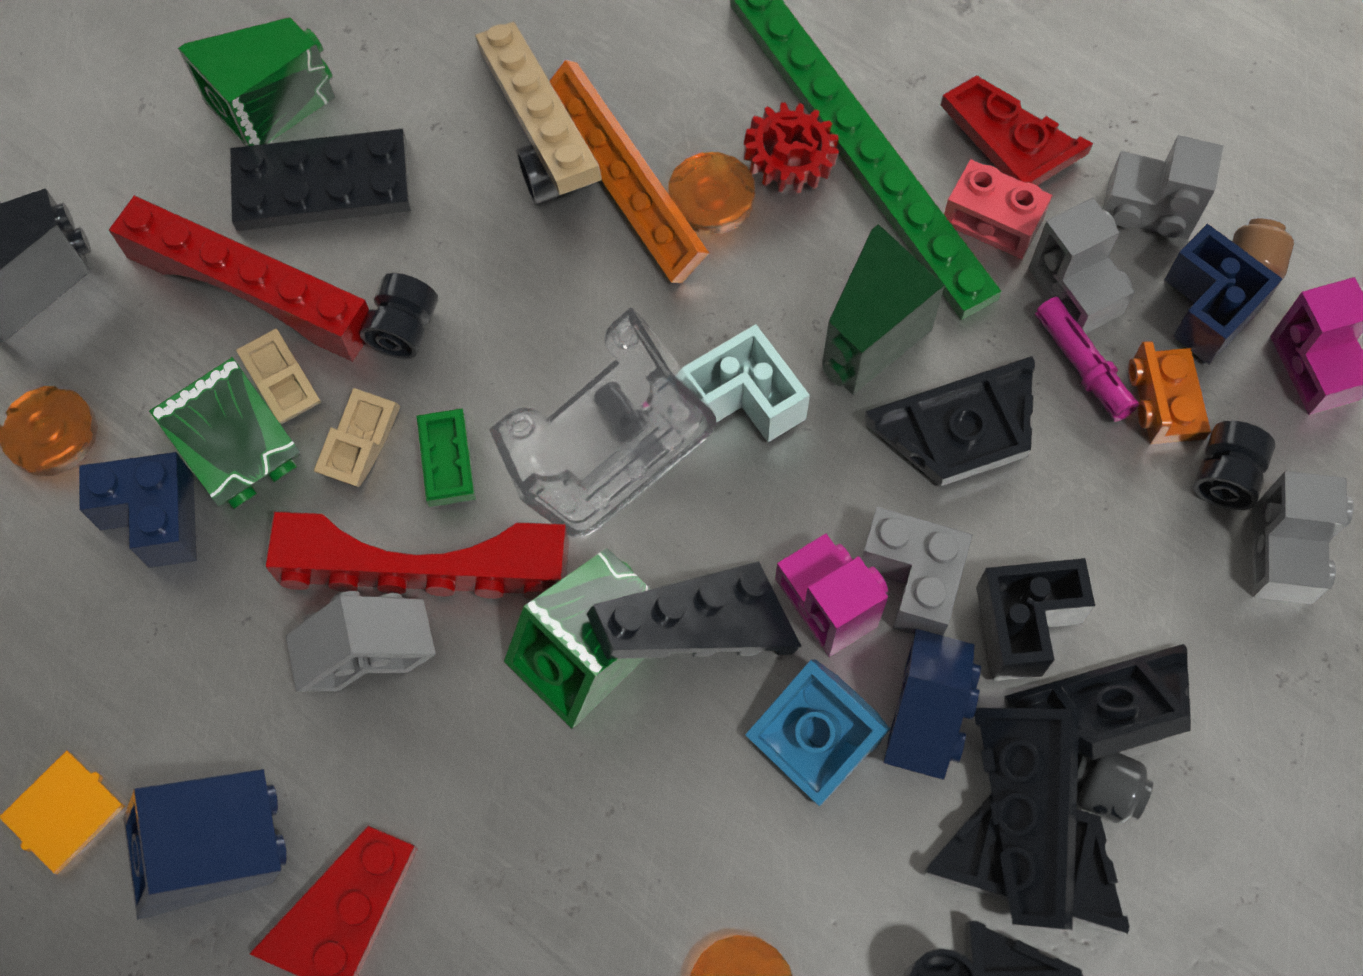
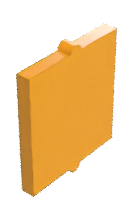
M66 750L0 815V819L21 839V848L27 852L32 851L54 874L58 875L125 805L101 783L103 780L102 775L97 772L91 773L71 752Z

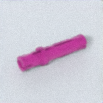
M1053 297L1037 308V312L1034 313L1035 317L1047 329L1053 340L1083 378L1081 384L1086 391L1094 393L1114 422L1121 421L1131 415L1140 404L1121 382L1117 375L1118 369L1114 363L1106 361L1077 321L1067 311L1059 297Z

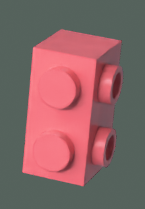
M970 159L948 198L944 215L955 230L1023 259L1044 220L1053 195L1041 190L1035 184L1024 183L1001 173L994 166L983 165Z

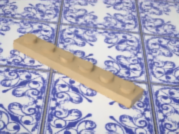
M515 22L495 25L487 31L476 34L475 37L479 51L559 195L601 181L602 176L599 164Z

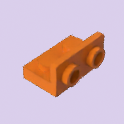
M1153 341L1142 342L1135 356L1129 361L1128 374L1131 385L1137 386L1140 397L1138 420L1143 429L1147 428L1150 445L1205 440L1211 433L1191 348L1155 351Z

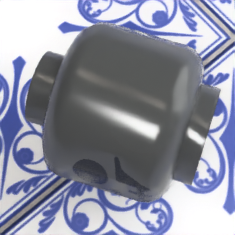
M1118 752L1094 760L1081 756L1078 761L1077 804L1083 810L1099 815L1105 820L1115 824H1123L1130 817L1134 819L1140 818L1151 796L1153 781L1147 779V769L1143 763Z

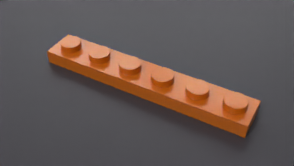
M565 60L550 79V83L599 164L602 182L670 282L683 283L709 254L708 250L578 63Z

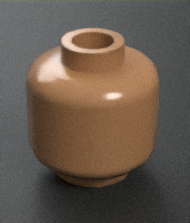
M1256 218L1250 220L1248 225H1243L1236 229L1232 242L1279 277L1285 278L1294 246L1293 237L1285 231L1286 226L1275 220Z

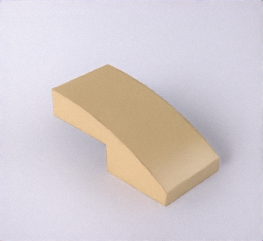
M277 328L236 349V352L280 424L321 403Z
M353 388L338 428L331 427L314 472L360 487L381 452L401 406L394 401Z

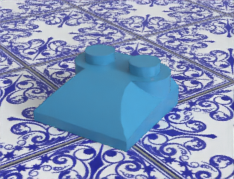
M811 659L745 735L818 806H821L865 757L880 745L883 737L891 729L878 712L837 674L816 659Z

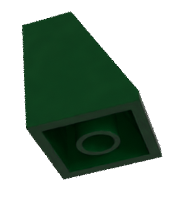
M879 224L871 229L829 319L822 365L827 377L835 385H843L853 395L932 331L945 287L937 277Z

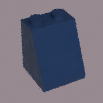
M264 769L142 787L133 790L123 821L137 920L255 889L274 882L281 872V866L286 865L287 852L283 835H275L272 816L277 815L278 812L277 793L273 784H266Z

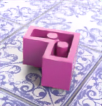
M1355 277L1302 291L1270 335L1308 415L1354 403L1363 398V350L1358 342V338L1363 334V292Z
M827 533L777 563L775 580L829 658L878 628L888 599L886 594L888 587L884 578L875 567L867 568L859 556L852 560L846 548L840 543L834 545Z

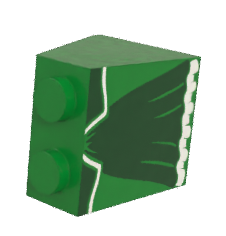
M291 17L188 42L178 47L203 101L244 146L269 144L335 98L329 81L333 78L332 72L320 56V53L323 52L321 42L309 28L303 31Z
M233 357L149 410L219 508L229 503L233 510L258 494L253 488L254 485L268 476L273 482H276L298 467L293 459L300 455L299 449Z
M608 548L604 549L523 606L504 662L573 729L645 659H606L586 613L593 604L651 590V588L633 572L627 563L617 558Z

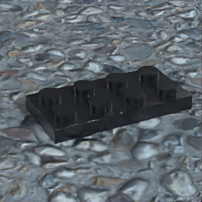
M403 128L230 148L232 223L236 231L411 211L407 146Z

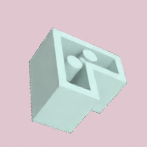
M756 324L677 370L678 396L702 430L743 408L766 441L770 442L807 419L809 393Z

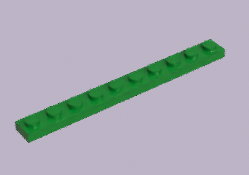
M730 0L732 10L799 101L804 105L808 113L810 114L817 109L820 111L818 117L820 123L831 121L830 134H836L839 137L836 147L839 150L838 154L914 257L945 285L942 295L958 317L963 320L998 301L1002 292L783 0Z

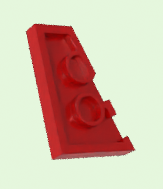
M978 75L945 93L942 97L940 106L1000 172L1024 183L1028 182L1038 186L1088 155L1093 146L1092 142L1082 136H1079L1076 140L1058 129L1059 123L1046 115L1043 119H1040L1021 108V101Z
M367 826L249 954L296 976H359L418 848Z

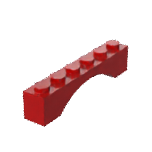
M135 195L109 228V232L128 259L163 275L190 277L228 291L276 317L314 345L351 362L355 360L365 344L360 337V331L368 314L369 307L363 298Z
M274 512L266 568L281 586L293 590H306L310 587V584L328 585L330 589L340 592L357 591L359 586L377 587V590L387 594H403L406 592V589H425L428 594L443 597L452 596L455 594V591H470L479 597L488 599L501 598L504 596V593L523 594L525 598L533 600L567 576L569 537L566 524L517 522L497 536L469 548L443 554L412 555L386 551L363 543L340 530L323 514Z

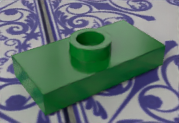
M463 408L416 415L428 506L435 507L476 500L466 418Z

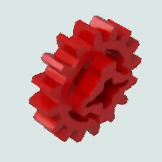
M781 102L779 112L775 113L773 109L767 106L764 108L762 118L753 116L750 129H746L743 158L744 160L751 161L749 170L751 174H758L760 172L764 174L763 185L766 186L774 180L778 182L779 192H783L788 184L793 185L796 193H801L803 183L807 182L810 187L815 189L818 187L820 177L824 179L830 177L832 167L835 166L839 150L836 149L839 137L836 134H830L831 121H824L822 123L818 121L820 111L817 109L808 115L804 113V105L801 103L793 111L789 110L785 102Z

